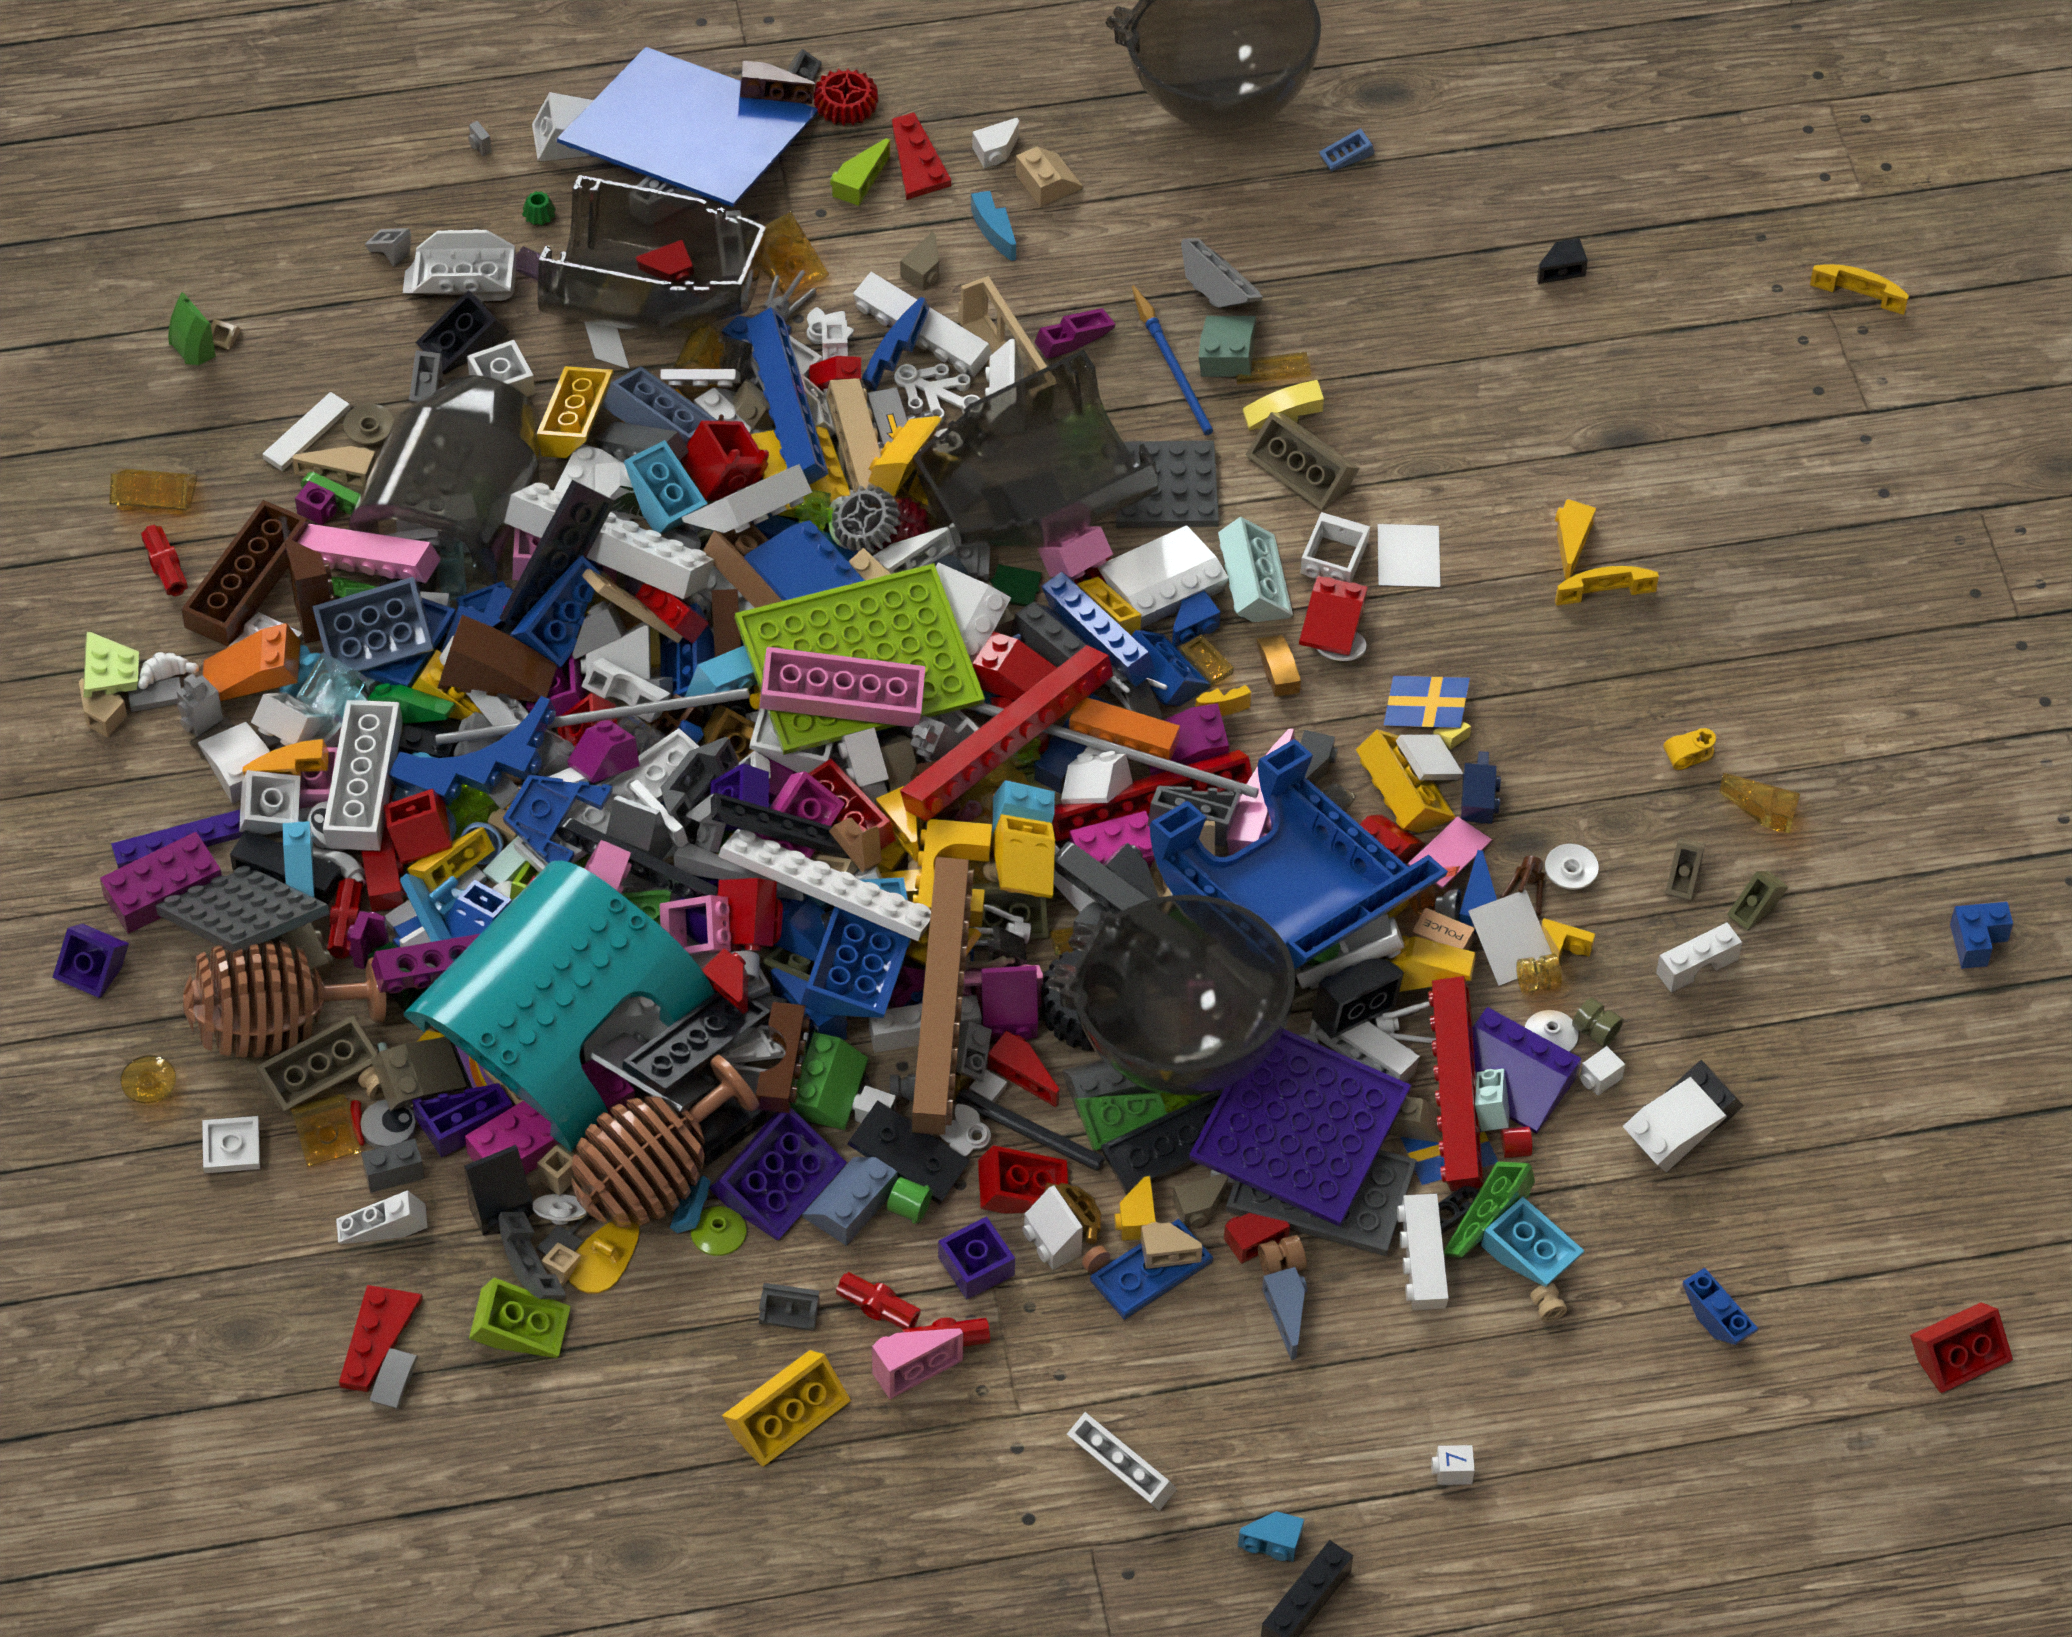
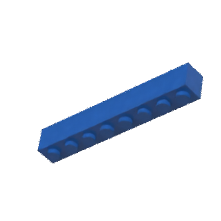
M770 307L746 321L749 330L747 337L754 348L752 355L760 369L758 376L765 387L763 394L771 408L769 415L776 426L774 433L780 441L782 447L780 454L786 462V469L800 464L810 485L829 473L785 319Z

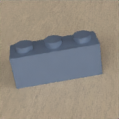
M853 1157L807 1208L802 1217L847 1246L889 1199L890 1193L897 1181V1171L876 1157Z

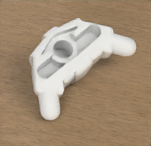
M158 652L153 655V658L143 663L138 687L146 689L149 684L159 680L185 674L186 672L197 673L199 666L181 656H175L174 653L165 654Z

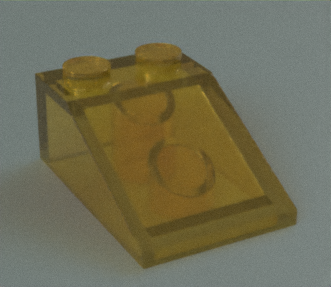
M792 212L750 233L745 240V245L756 263L773 282L777 275L780 277L777 288L783 295L802 270L805 271V274L791 296L829 276V273Z

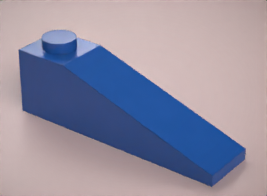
M583 555L578 557L523 617L510 634L511 637L555 663L558 668L562 667L574 651L580 626L583 625L585 619L584 614L588 602H591L595 591L582 575L586 569H591L600 575V572Z

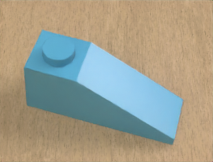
M310 821L283 823L286 885L315 898L313 839Z

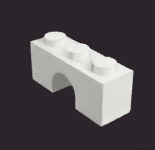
M604 658L591 663L581 686L602 698L615 697L629 705L668 700L671 694ZM662 712L637 716L651 723L659 718Z
M1725 923L1661 954L1656 974L1669 991L1674 992L1694 982L1696 973L1709 963L1717 971L1737 961L1742 941L1730 925Z

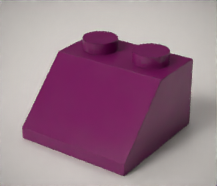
M603 720L595 726L587 728L567 760L568 766L592 783L640 766L635 737L611 720Z

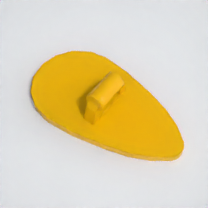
M629 1216L628 1220L631 1222V1227H616L611 1221L593 1233L575 1251L581 1255V1259L568 1280L577 1290L587 1294H596L609 1290L618 1282L626 1270L638 1242L639 1225L635 1224Z

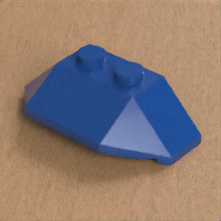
M697 602L689 605L692 609H694L700 616H702L706 620L704 613L700 605L697 604ZM709 624L694 643H691L684 637L677 643L665 635L660 646V677H672L673 696L675 694H678L680 697L685 696L697 665L715 658L714 635Z

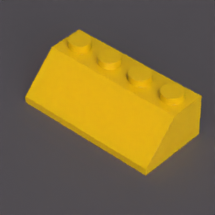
M564 367L537 432L542 457L567 458L587 440L614 374L613 370Z
M1377 729L1356 749L1361 758V765L1371 774L1373 778L1372 783L1385 797L1384 803L1394 812L1397 817L1396 822L1403 830L1420 833L1452 821L1455 818L1454 813L1433 780L1418 779L1396 742L1399 737L1398 735Z
M809 1350L724 1413L722 1417L734 1438L764 1467L848 1404L851 1399L826 1355Z

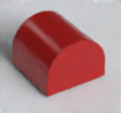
M1530 1127L1501 1129L1500 1137L1504 1158L1532 1155Z

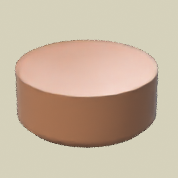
M1103 1246L1093 1247L1083 1257L1082 1265L1089 1273L1094 1274L1108 1264L1110 1253Z

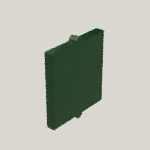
M998 564L995 576L991 579V584L995 589L1011 597L1008 604L1026 607L1034 602L1036 594L1040 593L1039 583L1042 572Z

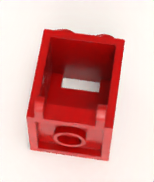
M701 420L686 446L689 452L681 459L705 500L718 501L757 483L769 465L767 462L769 452L758 448L742 421Z

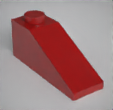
M1006 1031L988 1053V1069L1050 1105L1057 1107L1059 1104V1088L1030 1044L1023 1037Z

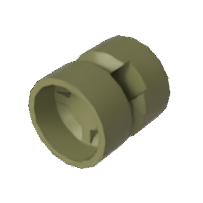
M1592 997L1586 1000L1577 1011L1572 1021V1026L1584 1035L1590 1033L1591 1040L1605 1048L1618 1035L1624 1019L1612 1010L1605 1012L1604 1005Z

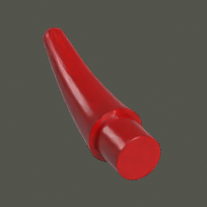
M353 1100L350 1103L349 1110L350 1123L359 1145L363 1146L365 1142L360 1125L362 1103L358 1100Z

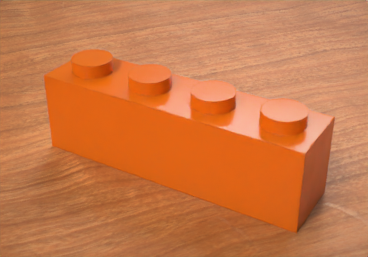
M1088 697L1075 706L1069 720L1070 730L1170 761L1179 742L1180 725Z

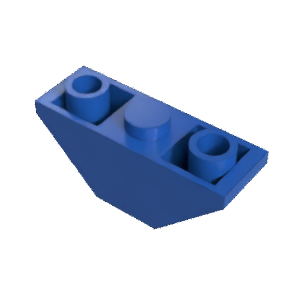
M1706 1268L1683 1281L1682 1285L1696 1318L1714 1339L1736 1345L1758 1331V1327Z

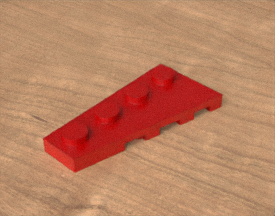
M913 112L893 118L892 129L906 200L951 187V178L916 114Z
M367 1285L340 1376V1388L362 1392L369 1391L380 1372L389 1349H394L399 1335L408 1326L411 1315L416 1307H419L423 1300L422 1294Z

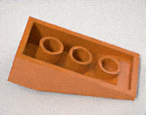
M287 623L261 629L205 659L203 663V676L218 690L220 701L298 683L301 640Z

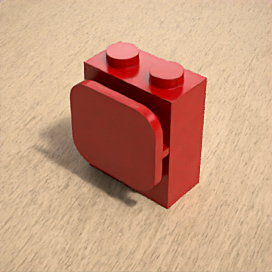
M762 878L719 880L718 896L728 897L730 910V952L742 951V948H745V951L761 952L762 947H773V944L779 941L782 931L783 904L779 898H776L777 881Z

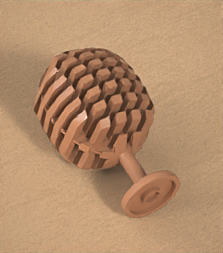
M272 940L261 943L259 947L258 944L250 945V948L244 951L240 949L232 953L226 950V955L223 946H214L211 948L210 969L205 951L196 956L195 980L192 981L190 973L183 992V1010L192 1032L193 1022L195 1023V1019L197 1020L200 1038L205 1049L212 1051V1037L214 1033L216 1045L221 1055L230 1056L233 1048L236 1057L245 1058L249 1048L251 1056L254 1058L263 1057L265 1047L268 1055L271 1056L280 1053L282 1044L285 1046V1051L296 1046L298 1034L301 1042L311 1038L313 1017L315 1016L317 1024L324 1002L367 999L370 1018L375 1023H382L386 1016V992H379L371 965L373 957L368 960L366 965V982L324 985L315 964L314 975L310 974L307 957L303 949L295 946L294 963L288 943L277 941L275 948Z
M716 1055L711 1060L712 1070L721 1082L717 1088L689 1110L684 1109L683 1112H679L671 1107L679 1118L661 1097L646 1096L645 1103L638 1098L627 1100L626 1105L629 1111L621 1104L610 1108L611 1114L614 1116L613 1118L609 1114H605V1112L597 1118L600 1129L596 1125L590 1124L585 1130L589 1142L585 1138H580L576 1147L579 1156L573 1155L571 1169L576 1180L587 1192L584 1193L571 1178L576 1199L589 1215L607 1225L606 1218L595 1206L597 1204L616 1227H631L628 1216L635 1224L641 1226L650 1223L648 1214L658 1220L666 1216L663 1206L669 1211H673L679 1206L677 1196L685 1200L690 1195L691 1190L688 1187V1183L696 1186L700 1177L697 1168L703 1169L705 1159L702 1146L690 1133V1130L704 1146L705 1141L699 1123L728 1099L733 1097L747 1111H754L760 1106L748 1084L726 1059Z

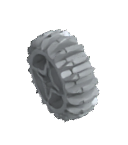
M859 485L857 492L850 489L849 497L841 496L843 503L835 504L838 512L832 513L835 521L831 524L835 529V536L844 547H848L853 552L856 550L859 552L864 548L874 553L876 546L883 549L882 543L884 541L891 543L889 536L897 534V530L894 527L901 525L898 519L901 514L897 508L898 503L889 492L884 491L879 486L874 488V486L868 485L865 489ZM870 504H879L882 508H871ZM854 529H856V531H860V530H861V531L863 532V534H862V535L852 534L850 530H854Z

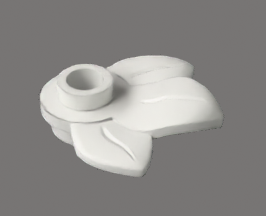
M818 307L814 308L807 316L809 324L807 338L815 344H822V321L845 320V312L839 311L825 315ZM847 327V339L854 332L850 327Z
M957 1104L955 1107L956 1120H952V1126L946 1125L945 1135H940V1137L945 1142L950 1143L949 1147L966 1157L974 1149L979 1150L986 1147L990 1142L991 1133L987 1125L980 1122L979 1114L975 1109L967 1105ZM975 1133L982 1134V1138L980 1140L976 1141L972 1139Z

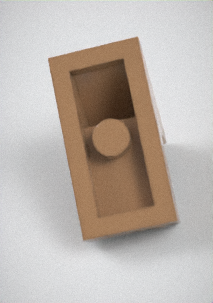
M849 818L835 824L829 831L861 872L881 863L878 826L863 832L855 821Z

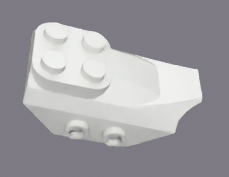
M488 230L436 231L416 247L415 260L405 270L403 293L464 295L470 290L481 301L506 300L513 295L515 288V246Z

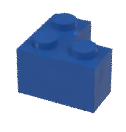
M2008 902L1954 907L1950 927L1961 969L1988 966L1993 949L1991 943L2008 942L2013 926Z

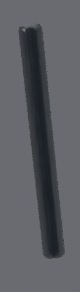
M966 1089L959 1091L956 1098L958 1104L967 1105L975 1109L978 1114L1095 1171H1098L1103 1166L1105 1158L1102 1155Z

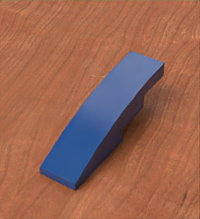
M920 297L901 315L876 349L861 378L866 389L876 391L884 370L894 372L902 351H913L930 310L924 297Z

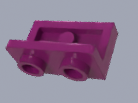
M359 911L355 924L350 925L347 940L351 943L349 954L353 956L354 967L365 969L368 955L371 953L372 948L389 943L385 916L375 912Z

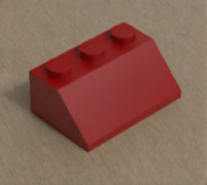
M1982 1302L1910 1335L1918 1362L1940 1393L2013 1360L1999 1310Z

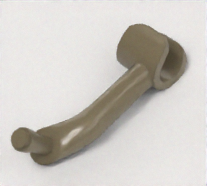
M968 954L966 956L965 970L1001 968L1007 964H1013L1015 959L1001 956L990 962L971 961V955Z

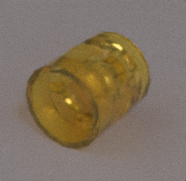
M1555 953L1541 955L1538 960H1535L1533 957L1517 960V979L1523 994L1538 992L1540 987H1543L1545 990L1561 988V967Z

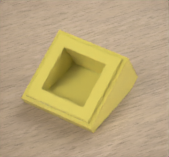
M1462 722L1461 728L1438 727L1433 731V734L1440 735L1445 745L1451 750L1470 737L1471 726Z

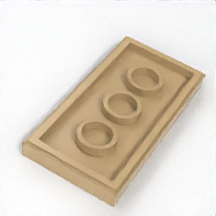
M586 569L582 575L583 578L599 594L679 643L683 636L670 628L640 600L593 570Z

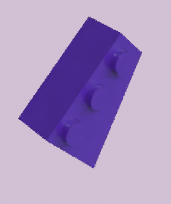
M499 1083L465 1089V1093L447 1096V1093L438 1095L439 1098L421 1101V1098L412 1100L414 1116L441 1157L465 1146V1135L513 1107L512 1102Z

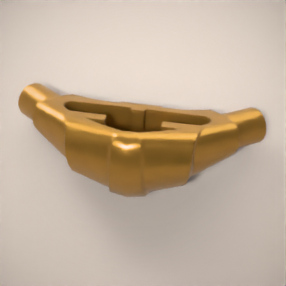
M1047 1183L1045 1192L1053 1185L1056 1187L1082 1225L1083 1231L1086 1232V1242L1095 1244L1097 1242V1233L1101 1230L1100 1216L1102 1215L1095 1199L1079 1186L1060 1183L1059 1185Z

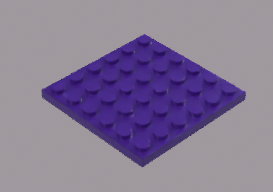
M1261 1019L1190 1152L1189 1160L1218 1173H1223L1236 1181L1341 1227L1411 1090V1085Z

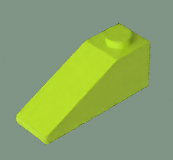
M885 138L843 163L838 172L835 171L830 180L832 197L859 206L890 158V139Z

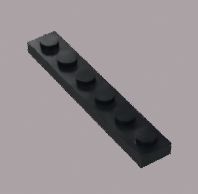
M716 792L710 799L711 818L714 821L838 857L851 859L829 832L832 826Z

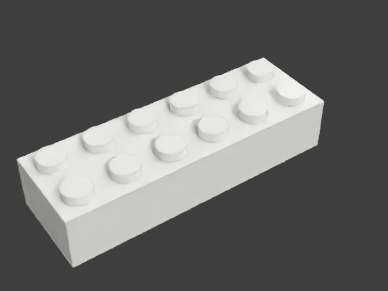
M346 700L323 825L327 848L380 851L386 820L384 805L389 803L392 780L388 774L397 757L403 723L399 702Z

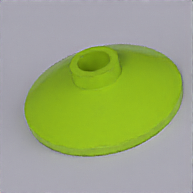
M715 1206L703 1210L700 1214L698 1225L690 1230L694 1245L703 1253L712 1256H724L733 1253L741 1247L746 1238V1224L742 1216L734 1210L723 1206ZM722 1225L721 1228H715L714 1226Z

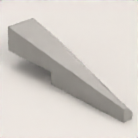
M687 843L681 848L678 847L674 853V867L691 875L721 880L745 878L772 880L720 858L718 854L691 843ZM777 882L776 897L804 901L805 893Z

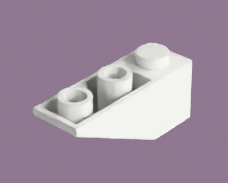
M408 1190L336 1219L339 1244L401 1238L428 1228L425 1203Z

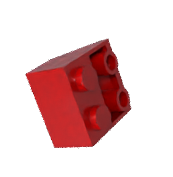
M434 789L384 805L387 829L403 865L453 848L446 805Z

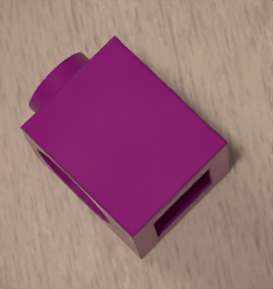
M308 481L295 497L297 514L323 526L329 518H333L336 514L335 493L311 481Z

